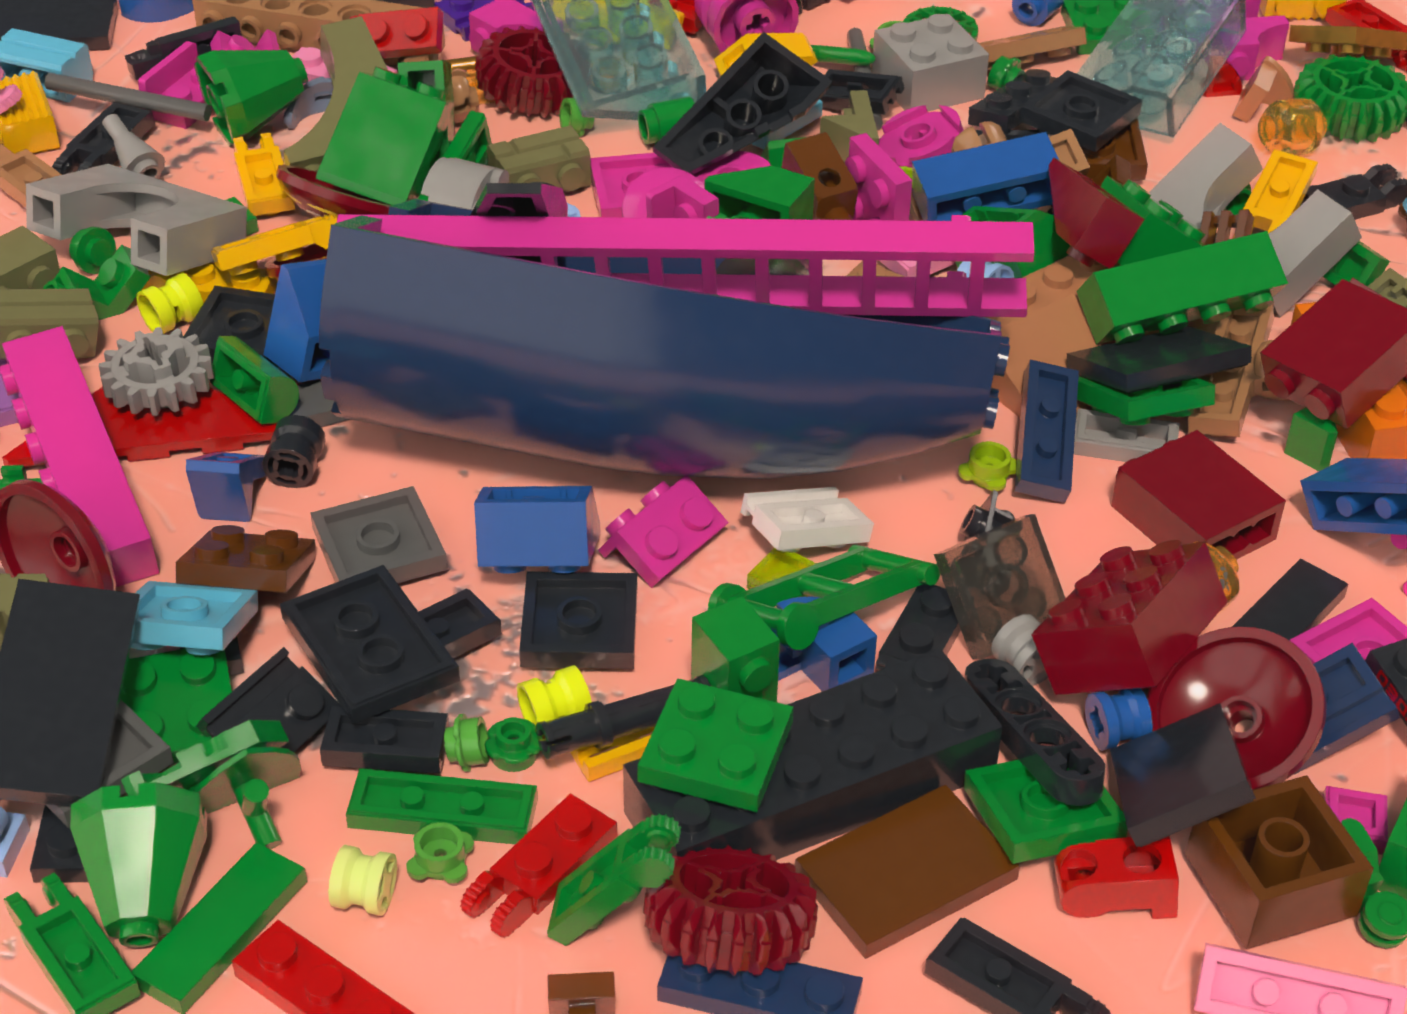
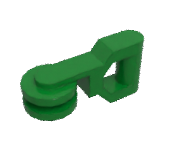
M1352 818L1344 819L1341 822L1374 868L1358 915L1360 932L1367 941L1375 946L1396 948L1403 944L1407 938V900L1396 893L1388 891L1378 892L1384 879L1379 872L1377 848L1359 821Z

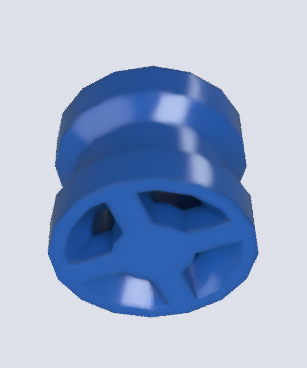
M1141 688L1121 689L1114 695H1108L1104 691L1088 694L1085 701L1086 722L1092 741L1101 751L1117 747L1120 741H1131L1152 732V714L1146 695Z

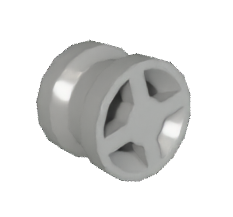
M1022 614L1007 622L998 631L992 642L991 651L996 659L1011 664L1032 686H1035L1048 678L1031 635L1041 623L1030 614Z

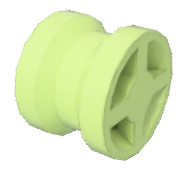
M343 845L335 857L330 874L328 888L330 906L347 909L353 904L361 905L367 913L383 916L391 903L397 878L396 855L380 851L374 856L364 855L358 847Z

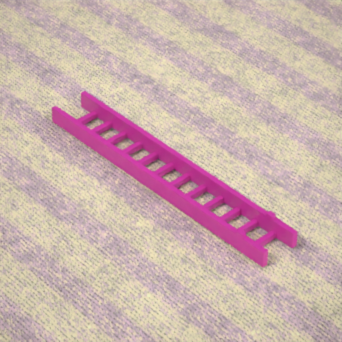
M338 214L337 223L361 215ZM363 215L382 219L381 233L501 256H540L541 263L558 266L556 256L594 257L596 274L841 315L1026 317V278H984L985 262L1034 261L1033 222L972 221L968 215H952L951 221ZM609 257L647 258L649 273H611ZM663 258H701L702 274H664ZM716 258L755 259V275L717 274ZM769 259H808L809 275H769ZM823 260H863L862 276H823ZM877 260L917 261L916 277L876 276ZM931 261H971L969 277L962 271H947V277H930Z

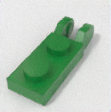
M652 814L651 817H646L645 821L642 820L632 829L628 828L559 882L548 925V937L567 946L588 929L591 931L595 930L605 917L621 904L632 902L643 888H658L665 883V879H669L670 875L673 874L675 858H672V853L668 852L671 851L672 847H676V843H679L681 826H678L679 822L673 820V817L670 818L667 815Z
M52 873L40 880L43 887V895L48 904L53 908L37 917L32 912L27 900L18 891L4 898L6 909L18 928L23 943L71 1014H108L141 996L138 983L130 969L78 895L72 897L57 874Z

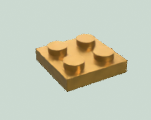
M1290 25L1288 42L1306 44L1305 52L1330 53L1331 47H1333L1332 54L1345 56L1349 54L1350 56H1358V54L1364 55V49H1366L1365 56L1391 58L1392 50H1407V33L1354 26Z

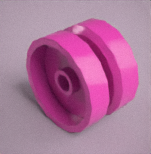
M695 0V12L721 53L745 34L763 32L794 33L798 25L799 7L796 0Z

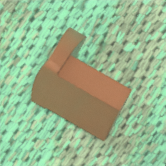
M1266 56L1242 90L1232 114L1248 123L1261 103L1277 105L1293 101V83L1284 68L1272 57Z

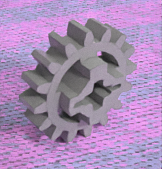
M158 327L155 328L153 333L144 334L141 331H136L135 340L131 342L118 339L116 341L118 350H105V362L99 363L98 366L105 397L113 398L116 408L129 404L131 414H137L143 408H150L152 416L158 415L160 409L170 408L173 412L179 411V402L184 400L189 403H196L198 401L196 391L208 392L210 389L208 380L214 378L208 345L200 344L196 334L183 338L182 329L178 328L172 331L170 335H164L162 328Z

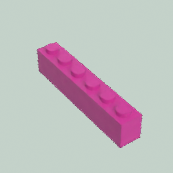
M63 326L2 343L7 364L0 366V375L7 395L17 393L19 398L13 399L11 402L20 429L23 430L31 427L32 433L24 436L34 465L45 463L46 468L38 471L41 483L51 486L66 495L96 525L110 554L116 587L159 574L151 537Z

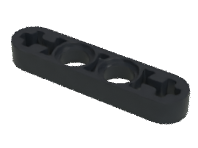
M980 659L971 662L966 667V681L1003 726L1001 741L1052 797L1068 805L1083 806L1095 803L1103 796L1105 763L1103 759L1015 667L999 659ZM1039 744H1051L1055 746H1045Z

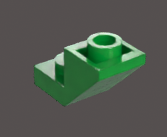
M121 244L114 255L102 264L95 280L63 266L54 279L47 282L42 289L88 288L98 318L102 320L123 314L136 298L137 293L142 290L151 278V275L147 269L131 264V249Z

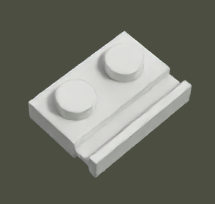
M836 487L744 493L740 511L744 516L752 515V525L774 548L784 552H797L801 548L820 546L843 548L847 544L870 542L874 523L848 498H838L839 490Z

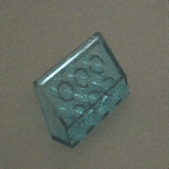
M530 0L582 117L638 120L639 110L647 109L650 103L690 96L696 103L706 92L705 73L669 0Z
M1129 0L1077 74L1143 99L1141 113L1137 117L1140 130L1174 138L1246 32L1245 0Z

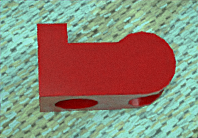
M1170 835L1142 847H1136L1132 837L1095 840V842L1071 845L1057 854L1054 866L1060 901L1063 910L1068 914L1080 918H1092L1101 916L1109 911L1150 909L1152 919L1177 918L1179 876Z

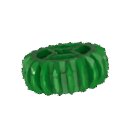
M1332 54L1327 59L1315 58L1314 63L1305 64L1303 72L1299 73V78L1295 82L1293 111L1299 114V121L1309 123L1310 130L1323 131L1324 137L1332 135L1339 137L1340 141L1345 138L1353 139L1356 143H1359L1361 139L1376 142L1378 137L1383 139L1390 138L1392 133L1400 132L1402 124L1406 120V75L1395 72V67L1392 65H1382L1379 59L1374 61L1367 60L1364 55L1356 58L1351 57L1349 54H1346L1344 57H1337Z

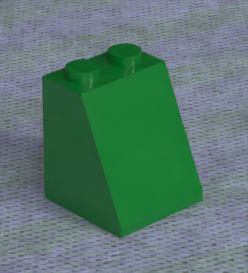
M375 66L373 74L359 72L315 179L391 206L412 199H418L427 174L436 162L454 103L442 99L445 91L422 82H418L416 89L399 84L402 75Z

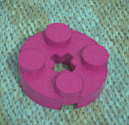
M926 105L916 106L902 111L886 121L882 126L884 135L879 140V147L898 166L912 168V161L952 153L954 139L964 129L959 114L951 107L939 105L941 112H928Z

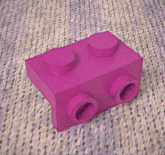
M684 476L671 487L665 481L654 487L640 500L645 508L635 515L628 508L605 528L611 537L598 551L606 558L618 549L652 588L729 522L689 476Z

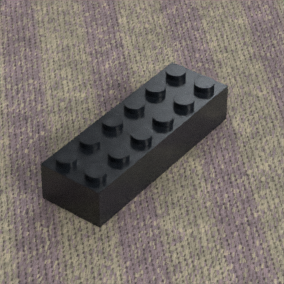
M940 648L787 704L794 706L793 724L758 812L638 782L637 766L640 759L623 764L624 813L633 827L642 820L645 821L646 817H651L652 814L667 815L670 818L673 817V820L676 822L678 821V826H681L679 843H676V847H672L671 851L668 852L674 856L683 857L688 851H702L708 847L725 849L729 845L734 850L745 851L752 848L753 853L762 856L773 854L776 856V860L850 832L945 784L952 791L964 787L965 770L997 764L1003 726Z

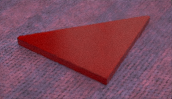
M103 386L91 394L117 457L127 456L129 462L170 457L169 451L201 448L202 454L243 450V443L271 441L277 423L260 424L225 394L211 387L208 392L196 391L198 400L196 403L193 404L183 400L179 402V411L173 412L170 408L160 409L159 414L153 416L150 408H143L137 414H131L129 404L116 408L113 398L105 397ZM26 441L2 457L4 466L23 465L25 468L34 466Z

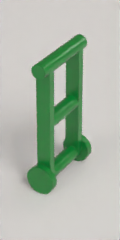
M855 544L846 553L749 590H745L742 586L733 583L720 584L710 596L708 610L743 596L770 629L777 632L781 644L791 649L802 650L814 641L820 625L919 585L926 584L932 586L940 578V568L934 563ZM867 570L882 573L856 584L842 581ZM803 595L820 597L808 603L793 602L784 609L775 607L778 602Z

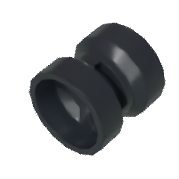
M300 415L286 416L278 421L271 438L272 443L268 446L262 462L263 471L267 477L274 483L286 488H299L311 482L317 467V459L320 457L326 441L325 433L321 426L314 420Z

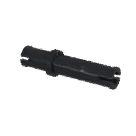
M704 675L688 680L711 686ZM674 685L605 705L599 701L590 702L585 705L584 711L549 721L537 722L536 734L538 736L545 735V739L538 740L541 752L547 760L555 758V756L592 745L603 749L612 746L613 739L655 727Z

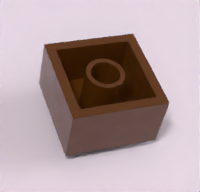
M1307 775L1253 790L1256 797L1253 799L1254 801L1192 826L1185 854L1246 949L1358 916L1374 868Z

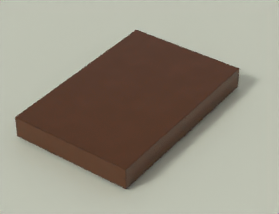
M946 784L795 859L796 873H802L810 878V886L817 891L816 899L865 959L1016 881L1020 869L1018 863L1012 864L999 842Z

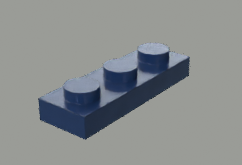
M1029 360L1023 378L1015 492L1065 503L1072 490L1079 371Z
M668 955L657 985V1001L710 1014H856L862 994L863 977L798 962L786 963L784 970L781 971L764 968L762 974L758 976L749 971H738L733 976L729 971L715 969L709 973L707 967L700 964L687 966L683 964L682 956Z

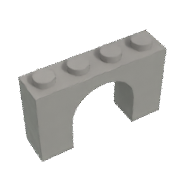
M1219 123L1149 191L1151 194L1150 198L1158 203L1160 200L1167 202L1181 212L1185 220L1200 229L1203 211H1213L1215 215H1221V211L1263 170V167L1252 144L1222 123ZM1318 189L1278 228L1268 233L1288 281V285L1273 297L1274 314L1281 318L1362 238L1352 213Z
M104 164L26 184L27 229L61 241L72 238L78 231L93 226L103 229L131 228V264L165 276L214 262L211 254L213 247L246 238V206L111 164Z

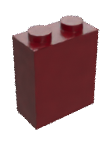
M1342 279L1260 352L1265 375L1264 381L1267 388L1275 396L1281 399L1287 398L1307 408L1316 417L1323 420L1328 419L1348 429L1407 375V308Z
M1195 430L1176 440H1170L1163 446L1138 458L1130 459L1119 466L1111 506L1156 545L1168 540H1180L1182 544L1206 542L1212 561L1216 564L1218 570L1276 540L1286 500L1200 431Z

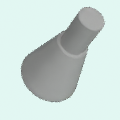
M117 114L106 116L102 124L114 140L121 168L158 179L165 166L163 155L134 133L129 132Z

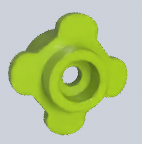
M980 442L971 448L969 461L959 465L958 474L963 480H973L979 487L990 491H1001L1006 487V479L1011 474H1016L1017 460L1011 457L1008 448L1000 443Z

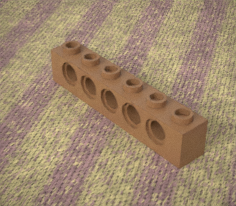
M192 0L196 27L235 16L239 20L242 37L252 44L257 45L264 32L268 29L275 32L279 49L298 51L301 47H313L320 50L321 25L347 20L352 16H359V14L423 8L376 0ZM444 24L442 34V51L445 48ZM406 57L384 58L383 60L387 66L398 67L399 60Z

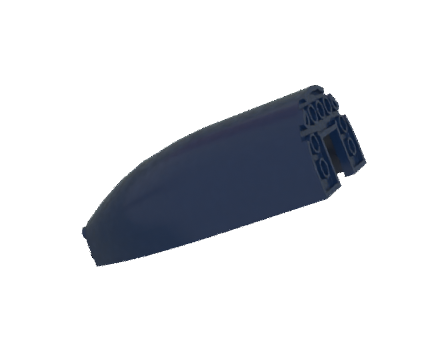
M412 199L390 206L388 215L470 216L473 209ZM363 215L331 225L321 299L319 349L330 350V360L325 362L320 377L324 398L335 401L331 412L337 417L595 468L662 476L774 479L844 471L911 456L981 433L982 427L993 429L999 403V389L991 388L993 376L1004 377L1010 350V337L1002 336L1001 322L972 315L969 317L841 315L596 274L594 257H566V263H558V266L541 262L381 233L382 219ZM609 257L611 273H649L647 258ZM663 258L664 274H702L701 258ZM716 258L717 274L755 275V264L735 259ZM769 267V275H807Z

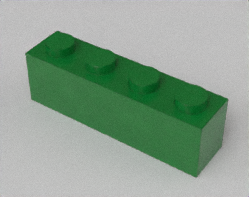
M1267 231L1096 271L1091 274L1076 292L1096 345L1114 340L1116 345L1137 341L1144 337L1146 332L1159 330L1161 335L1171 334L1185 328L1189 324L1188 322L1202 319L1204 324L1215 323L1231 315V311L1243 308L1247 314L1261 311L1274 303L1273 297L1288 285V281Z

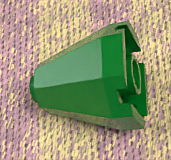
M213 50L197 56V62L194 65L202 97L206 104L212 106L217 115L212 118L213 122L229 147L233 145V138L243 137L244 141H246L297 100L304 92L303 84L308 82V76L299 57L293 58L287 50Z
M159 782L138 783V795L120 797V785L101 787L71 804L70 829L108 936L119 938V943L126 947L140 948L152 946L159 942V937L169 933L176 926L207 838V812L205 807L202 808L200 793Z

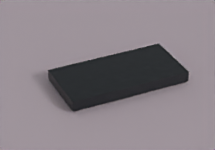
M18 579L0 650V799L71 807V804L102 787L140 608V594Z

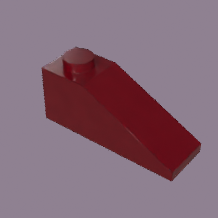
M1053 157L1049 164L1055 227L1056 234L1070 245L1066 253L1090 268L1095 261L1108 268H1113L1145 219L1093 180Z

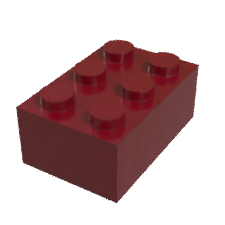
M1168 540L1155 545L1151 549L1133 551L1130 546H1122L1104 553L1100 557V563L1087 576L1079 579L1074 584L1075 589L1063 602L1056 604L1048 611L1049 616L1031 635L1055 695L1156 687L1228 601L1206 542L1182 544L1180 540Z

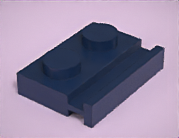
M1353 643L1313 664L1325 691L1327 703L1326 721L1316 749L1295 774L1400 718L1396 705L1389 699L1383 686Z

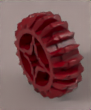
M519 25L517 30L506 27L502 33L492 32L489 39L482 41L474 69L476 71L477 88L484 91V98L495 100L496 107L506 106L510 108L512 114L520 111L526 113L528 117L530 114H540L543 118H546L548 113L560 115V107L564 98L585 95L590 79V64L587 63V54L580 51V45L569 43L568 36H556L553 30L545 32L539 30L537 26L535 29H525L522 25Z
M727 845L725 849L708 847L702 851H688L683 857L672 855V858H675V864L670 878L665 879V883L658 888L646 889L643 914H645V927L650 930V940L658 945H662L664 954L682 956L683 964L687 966L694 964L706 966L709 973L715 969L729 971L733 976L738 971H749L758 976L762 974L764 968L774 971L784 970L786 963H794L801 960L803 951L809 950L811 938L815 936L818 904L816 903L817 891L810 886V878L802 873H796L795 865L791 863H778L776 856L773 854L764 856L755 854L752 848L742 851L734 850Z

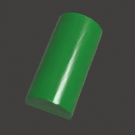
M235 336L218 337L212 364L214 378L209 379L210 383L260 424L277 423L283 417L289 416L296 408L299 400V389L295 381L240 338Z

